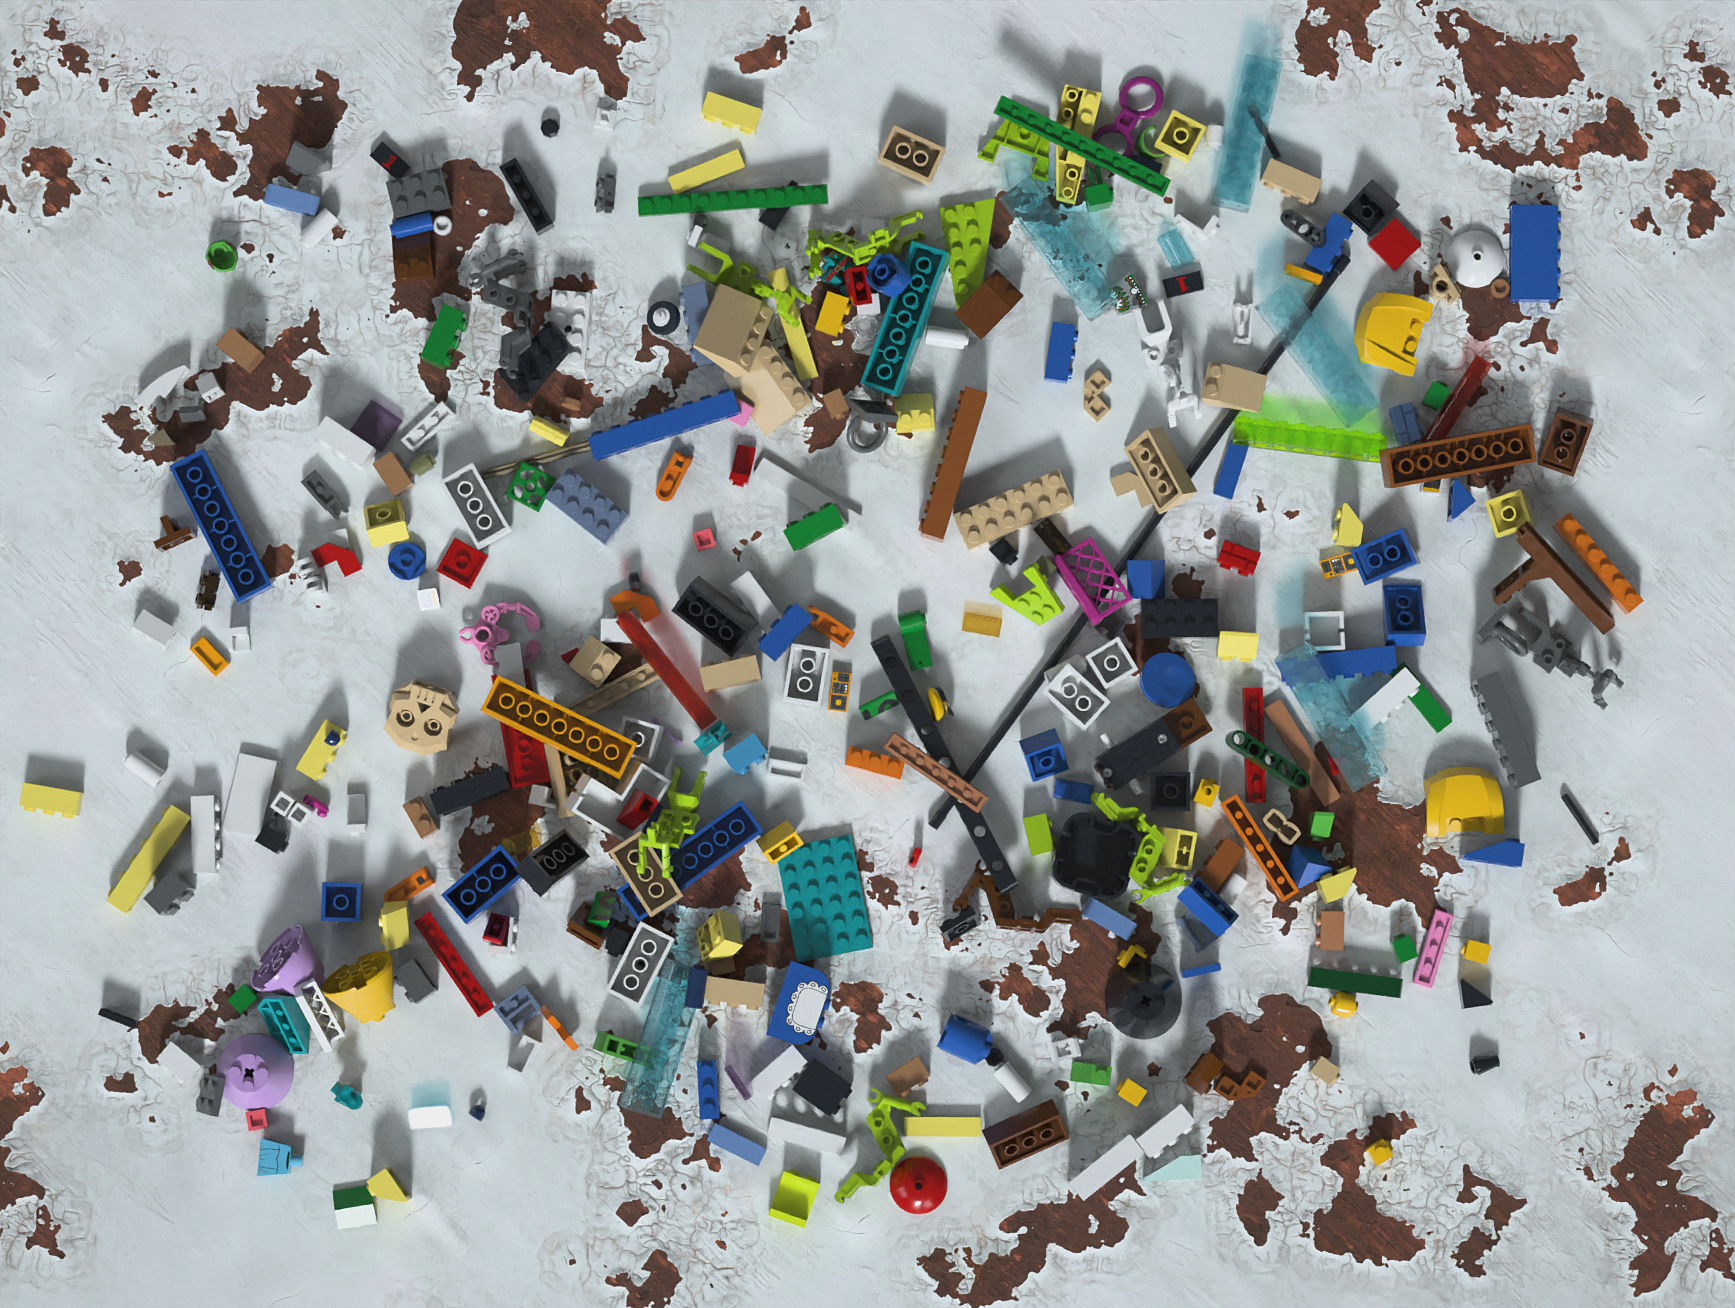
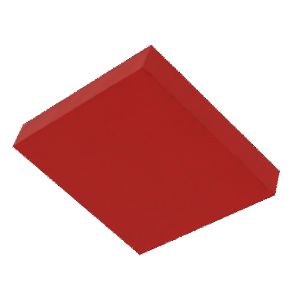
M1394 218L1367 245L1395 271L1422 244Z
M454 538L436 571L471 589L489 556Z

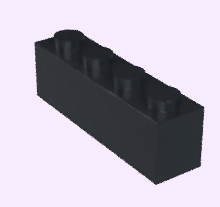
M516 157L499 166L537 235L540 236L554 228L555 226Z

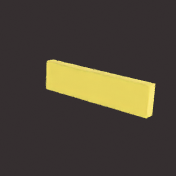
M736 149L670 176L668 180L674 194H682L743 169L745 164L739 150Z
M903 1117V1136L981 1137V1117Z

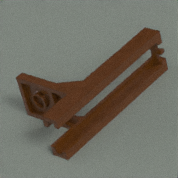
M1528 521L1516 530V534L1519 536L1516 540L1531 557L1492 589L1493 601L1498 606L1501 603L1505 604L1512 598L1514 592H1519L1525 588L1526 582L1551 578L1603 635L1615 626L1614 614Z

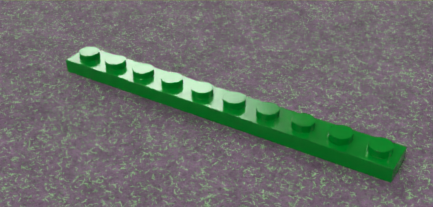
M1003 95L1000 96L993 111L994 114L1160 197L1164 196L1171 182L1170 179Z
M828 185L638 197L639 217L825 205L829 204Z

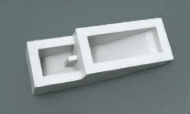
M183 365L163 374L144 389L135 401L151 412L161 396L167 401L190 369Z

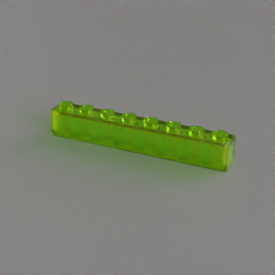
M1247 416L1235 418L1232 435L1233 445L1380 463L1379 450L1387 448L1388 436L1378 432L1367 434L1361 430L1351 432L1345 431L1343 428L1327 429L1321 425L1311 427L1304 423H1297L1295 425L1288 424L1286 421L1271 422L1265 418L1255 420Z

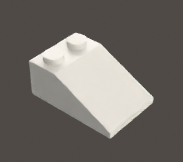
M1069 663L1042 691L1082 731H1085L1110 703L1104 695Z

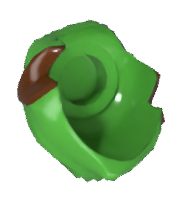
M224 239L211 242L207 248L205 259L213 270L224 273L234 271L238 261L237 248Z

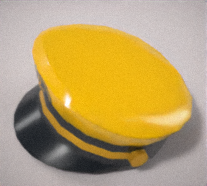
M929 688L927 698L933 721L938 722L946 714L954 716L942 688Z

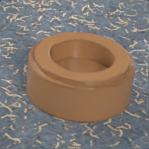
M1503 278L1495 279L1490 285V292L1496 298L1505 297L1510 290L1509 283Z
M564 397L561 405L578 411L582 403L575 398Z

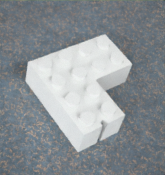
M633 758L614 791L583 773L574 787L577 791L571 792L563 806L624 842L639 831H642L649 820L648 818L634 830H630L616 821L635 788L660 801L672 781Z

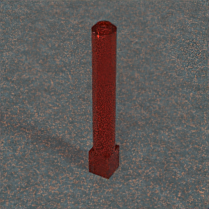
M1478 355L1473 358L1421 442L1447 437L1478 386L1491 369V363Z
M623 610L616 616L618 619L616 624L700 729L704 730L717 719L716 716L632 611L629 610L627 612Z

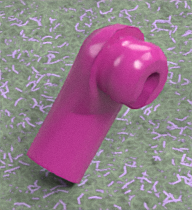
M306 794L303 797V803L318 810L317 816L322 818L327 816V812H329L327 805L311 795Z

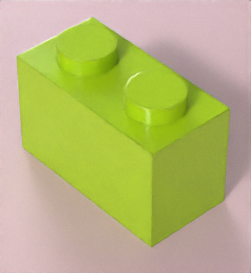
M1046 813L1023 818L1031 856L1054 851V847L1057 844L1055 836L1050 834L1049 828H1053L1050 816L1047 817Z

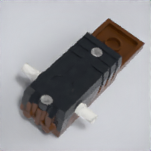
M1191 698L1116 745L1107 732L1100 736L1107 751L1094 758L1096 763L1093 767L1096 772H1099L1107 789L1113 788L1116 791L1128 783L1133 792L1139 795L1143 790L1136 779L1137 777L1210 733L1213 729L1194 698Z

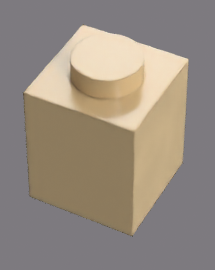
M1319 1056L1309 1070L1310 1073L1327 1085H1330L1331 1082L1335 1084L1341 1075L1338 1073L1340 1068L1323 1056Z

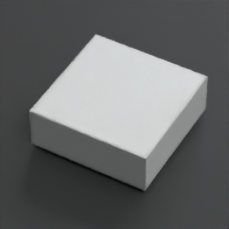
M346 528L327 532L329 543L345 549L350 548Z

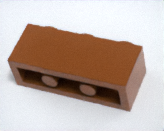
M1227 837L1224 840L1220 839L1214 847L1216 849L1214 855H1208L1203 862L1206 865L1202 871L1198 870L1192 878L1193 880L1198 876L1215 893L1246 851Z

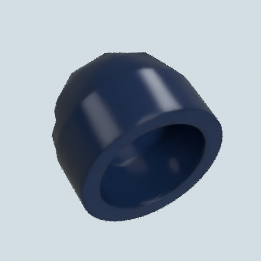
M332 729L324 742L330 746H336L340 742V735Z
M474 1105L468 1112L479 1121H482L486 1114L484 1107L481 1105Z

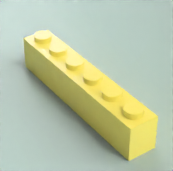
M175 805L165 808L161 815L163 818L160 823L156 822L150 831L152 834L149 839L145 838L141 843L139 854H134L129 861L130 867L128 870H124L118 877L119 883L116 887L113 886L107 894L109 897L107 902L125 914L130 913L191 823V816Z

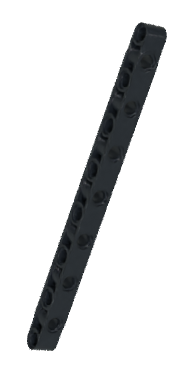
M886 634L870 642L927 754L938 762L943 759L948 760L950 763L948 769L963 779L889 635ZM889 658H894L897 661L894 667L887 666L886 661ZM906 692H912L914 699L907 701L903 696ZM923 726H930L932 732L928 735L921 732ZM948 793L1001 895L1019 887L981 811L977 813L966 804L958 802L957 798ZM982 827L985 830V835L982 837L976 836L974 833L975 829ZM999 861L1003 864V869L995 871L992 868V864Z

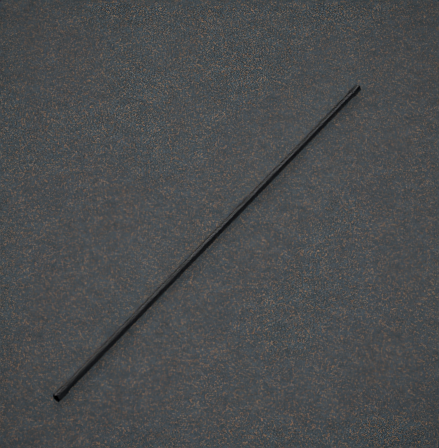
M1344 254L1339 257L1330 273L1257 373L1267 376L1338 276L1343 273L1351 262L1350 258ZM1230 409L1186 469L1190 479L1195 475L1241 410ZM1156 511L1114 568L1118 578L1127 568V560H1133L1168 511L1162 514ZM1108 577L1103 585L1113 587L1115 580L1112 577ZM1101 588L1100 597L1105 598L1110 590ZM1084 611L963 776L965 781L971 783L1046 680L1044 672L1056 666L1088 622L1089 618ZM950 796L928 822L936 830H938L954 806Z

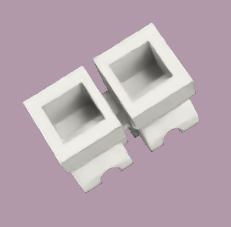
M307 557L295 562L299 575L304 580L302 583L309 599L328 593L322 576H317L321 572L314 558Z
M285 790L279 792L270 806L283 816L290 813L287 819L300 828L307 824L315 813L314 809L301 801L298 802L296 797H293Z

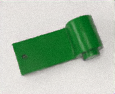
M916 610L897 615L910 671L932 667L933 663L923 625L927 624L925 613Z

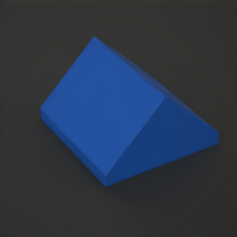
M1454 480L1449 484L1447 522H1452L1476 501L1459 480Z
M1127 560V591L1133 599L1165 598V560Z
M1296 844L1284 867L1299 889L1333 871L1318 849Z

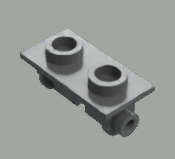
M603 173L596 180L598 191L594 200V206L596 207V213L604 211V213L610 214L614 210L615 196H609L608 192L615 193L616 179L615 175Z

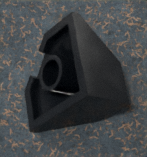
M276 811L273 815L275 816L274 820L270 819L267 821L255 841L274 853L280 854V852H285L290 843L287 842L289 840V833L285 816Z

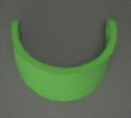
M1156 125L1142 131L1135 143L1137 153L1141 157L1150 160H1157L1166 156V154H1152L1144 145L1145 133L1155 129Z

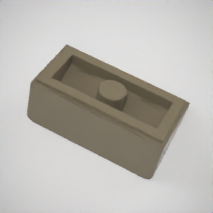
M160 429L148 437V441L154 446L176 445L170 433L165 429Z

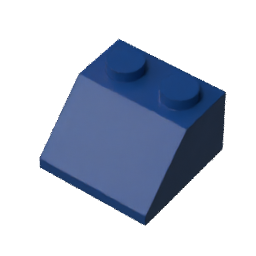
M1055 728L1019 741L1033 782L1069 770L1064 750Z

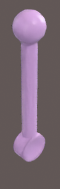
M656 717L651 718V722L660 724ZM664 727L663 731L681 746L683 743Z

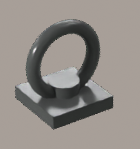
M849 398L847 406L858 415L853 418L848 426L846 433L847 442L851 449L858 453H870L876 450L887 437V422L897 423L899 415L882 401ZM864 420L873 424L880 423V434L873 443L866 446L856 443L854 432L861 421Z
M1502 605L1477 632L1476 641L1482 645L1491 635L1493 638L1497 637L1515 654L1526 657L1528 654L1526 647L1502 623L1508 615V609Z

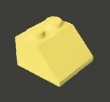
M932 392L902 394L900 399L894 398L895 413L899 415L898 422L896 423L897 433L935 431Z
M1519 489L1485 501L1496 538L1516 534V530L1526 521L1534 528L1537 527L1525 490Z
M401 498L363 507L366 529L372 548L410 538Z
M1220 631L1217 638L1216 657H1221V661H1232V658H1240V662H1251V659L1256 658L1259 633Z
M391 1167L383 1169L366 1181L368 1183L366 1187L372 1196L376 1195L377 1198L407 1202L411 1199Z

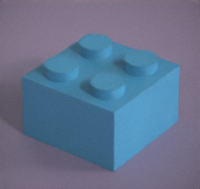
M753 733L722 755L736 776L738 774L743 776L751 770L750 766L755 762L759 765L765 761L768 752L755 733Z

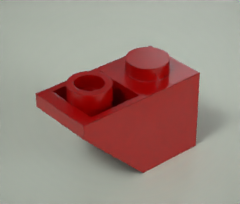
M635 788L616 821L630 830H634L651 816L659 801Z

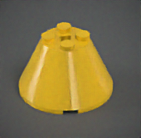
M387 951L365 954L357 958L358 962L350 966L346 963L338 968L322 984L323 995L358 1019L361 1024L372 1020L375 1022L383 1020L385 1018L384 1014L396 1007L394 1003L393 958Z

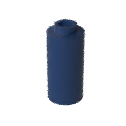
M694 964L693 967H689L684 1001L685 1007L703 1009L708 970L705 969V965Z

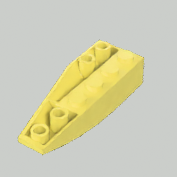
M1065 84L1056 122L1091 139L1102 93ZM1056 145V200L1075 205L1086 159Z

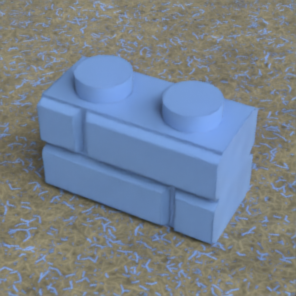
M1412 402L1388 409L1398 446L1418 442L1422 439L1424 431L1422 425H1418L1416 417H1419L1417 406H1413Z

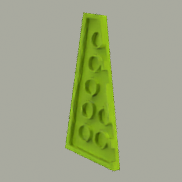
M995 198L939 208L946 251L951 256L949 268L957 309L983 282Z

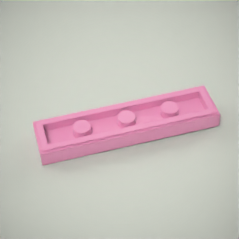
M1435 909L1412 983L1432 988L1454 918L1453 914Z

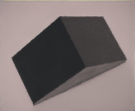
M1460 978L1457 981L1462 1009L1486 1006L1493 1003L1491 999L1464 979Z

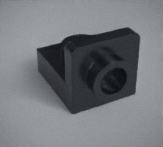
M1004 537L989 549L1004 567L1007 564L1011 566L1019 559L1017 557L1019 552Z

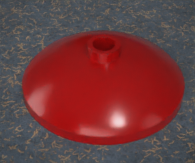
M909 1157L901 1161L891 1174V1196L895 1203L908 1213H929L935 1210L946 1196L947 1178L945 1172L936 1161L928 1157ZM917 1182L922 1183L921 1189L915 1188Z

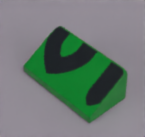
M891 690L859 706V710L864 720H868L897 706L899 702L894 691Z
M597 891L587 922L605 929L610 921L618 893Z

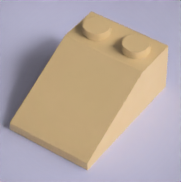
M1208 362L1201 399L1206 405L1260 413L1267 376L1228 364Z

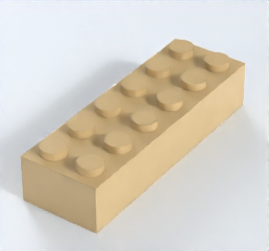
M1058 469L954 514L953 518L969 552L1074 506V502Z

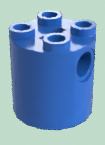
M951 1013L937 1047L975 1065L987 1058L993 1045L991 1029Z

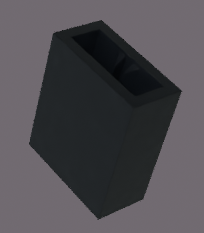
M816 1058L812 1060L792 1089L829 1117L831 1114H837L842 1107L839 1104L843 1098L847 1100L853 1091L850 1088L852 1086L851 1083Z

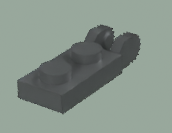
M316 470L301 481L303 486L336 521L340 520L339 515L331 509L335 503L340 506L343 512H349L347 507L340 501L341 498Z

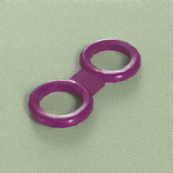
M1136 76L1128 80L1122 86L1119 93V104L1122 110L1113 124H1106L1100 127L1093 134L1091 140L1098 143L1100 138L1109 132L1120 133L1127 141V148L1123 156L1130 159L1135 149V142L1131 133L1139 119H1148L1161 109L1164 94L1160 84L1147 76ZM1136 85H1148L1156 93L1155 103L1145 111L1133 110L1127 103V94Z

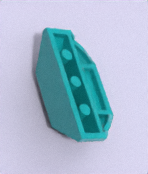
M265 996L257 1008L270 1035L288 1048L287 1051L291 1054H308L310 1024L295 996Z

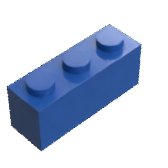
M1333 212L1323 229L1324 234L1327 236V243L1322 248L1313 247L1304 265L1321 275H1324L1325 271L1330 272L1334 265L1332 259L1335 255L1339 256L1344 248L1341 245L1343 240H1348L1354 231L1351 229L1353 223Z
M1053 322L1044 381L1067 384V380L1072 378L1073 368L1069 367L1070 360L1074 361L1076 349H1072L1073 342H1077L1079 331L1075 330L1076 325Z
M796 603L793 606L789 604L783 611L785 615L782 619L779 620L777 618L770 626L772 630L768 634L764 633L757 641L759 643L757 647L774 662L780 658L813 620Z
M1198 876L1177 896L1217 937H1220L1239 917Z
M717 1060L697 1061L700 1120L719 1119Z

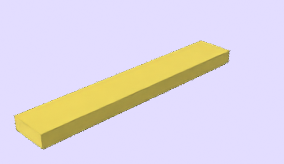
M785 267L767 272L769 283L774 287V291L776 289L784 291L790 286ZM774 298L776 306H778L777 298ZM794 299L788 313L800 322L798 328L787 324V320H784L781 315L780 319L801 382L818 377V373Z

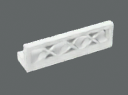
M312 978L293 987V991L325 1053L333 1050L331 1042L345 1035L316 980ZM310 986L315 988L313 994L304 993L303 991ZM314 1000L322 1002L320 1008L311 1006ZM321 1014L330 1016L327 1022L319 1020ZM329 1027L338 1031L330 1036L327 1035Z
M771 1117L767 1136L839 1156L842 1155L846 1141L844 1136L776 1117Z

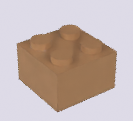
M230 327L216 345L251 374L265 358L262 354L263 349L253 340L248 342L249 337L239 328L234 330Z

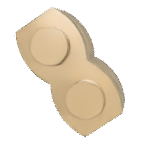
M1270 809L1261 819L1263 825L1270 831L1276 832L1277 837L1285 844H1293L1301 835L1298 827L1286 821L1284 815L1276 809Z

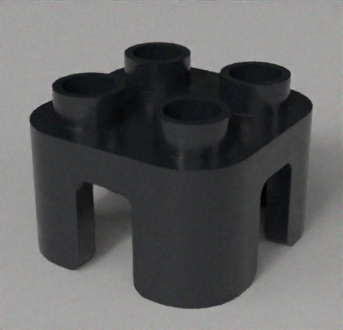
M1086 812L1076 813L1069 817L1062 827L1051 865V876L1054 882L1061 888L1101 900L1116 899L1128 887L1130 881L1128 872L1139 850V836L1135 829L1127 824L1107 821Z

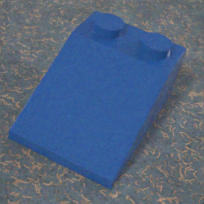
M1407 528L1398 529L1350 550L1364 586L1421 564Z
M1383 585V633L1385 646H1423L1426 637V625L1421 585Z
M1509 838L1506 841L1459 855V859L1518 868L1522 867L1525 844L1520 843V839Z

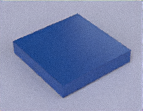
M1215 963L1179 972L1183 979L1221 971L1220 963Z

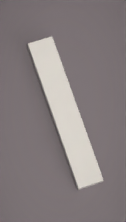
M765 458L761 460L754 472V475L816 512L820 511V506L828 502L838 504L849 523L843 528L851 533L862 517Z

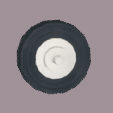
M658 301L648 310L647 324L654 333L668 335L679 326L680 312L673 303Z

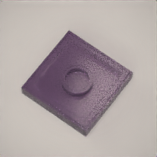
M371 399L350 431L382 453L403 423V420Z
M732 1064L725 1067V1072L743 1099L748 1100L751 1098V1093Z

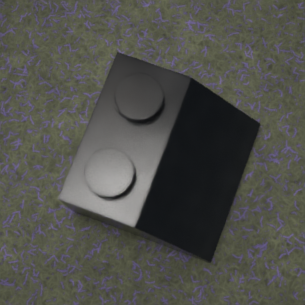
M1372 179L1343 210V213L1371 237L1401 204Z

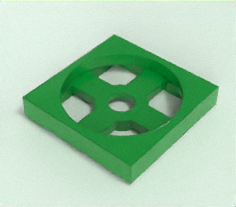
M521 461L504 495L539 512L545 501V496L550 491L556 478ZM525 470L534 471L531 478L527 480L520 477L521 472ZM541 475L546 483L545 490L539 487L537 483ZM528 483H532L534 485L533 490L527 489ZM515 484L523 487L524 491L520 498L514 492ZM535 493L541 496V499L534 503L527 502L531 494Z

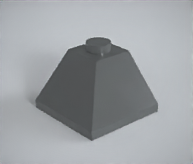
M296 140L286 160V165L289 167L288 171L296 176L299 174L302 176L330 171L332 168L327 159Z

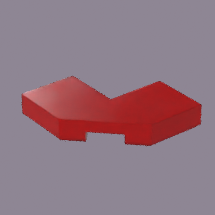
M327 542L310 551L318 568L337 561L344 577L362 569L353 550Z

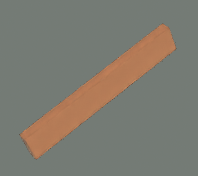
M1281 699L1264 708L1263 710L1299 768L1309 774L1311 779L1310 785L1322 805L1326 807L1341 797Z
M896 732L891 735L883 747L977 813L980 812L989 799L983 792Z

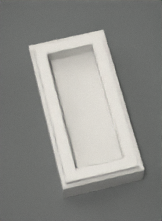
M769 757L766 777L804 783L807 764Z

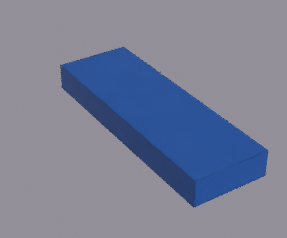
M1230 440L1213 493L1214 495L1232 500L1249 445Z

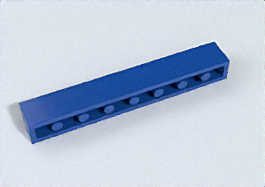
M729 389L721 390L717 396L711 397V395H706L700 398L701 401L695 403L688 401L682 403V407L677 409L669 407L664 409V413L658 415L656 412L646 415V419L640 421L638 418L632 419L627 422L628 425H614L609 427L610 430L602 432V430L591 433V437H588L594 460L599 461L740 415L741 411L735 392L733 390L729 391Z

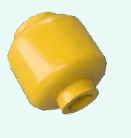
M1338 991L1335 995H1331L1328 1001L1331 1013L1345 1019L1354 1016L1358 1008L1356 997L1344 991Z

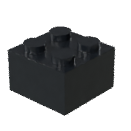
M1151 772L1150 811L1189 812L1190 772Z

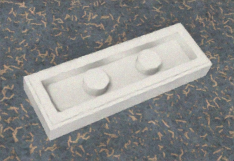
M442 400L403 436L401 441L415 454L456 414Z

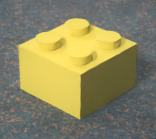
M1173 110L1154 147L1188 164L1207 127Z

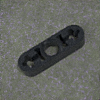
M1292 209L1282 212L1280 220L1286 228L1314 248L1325 246L1327 236L1321 229ZM1287 217H1292L1296 221V223L1294 224L1290 220H1287ZM1302 225H1308V230L1305 233L1299 232V228ZM1312 233L1315 236L1320 237V241H1315V239L1311 236Z

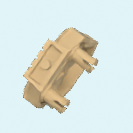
M413 679L407 684L397 687L393 692L389 705L391 713L383 729L398 747L418 754L427 755L447 750L450 744L451 728L456 724L460 711L456 703L457 696L454 692L452 694L451 690ZM409 713L410 718L405 717L404 714ZM432 722H436L438 727H434Z

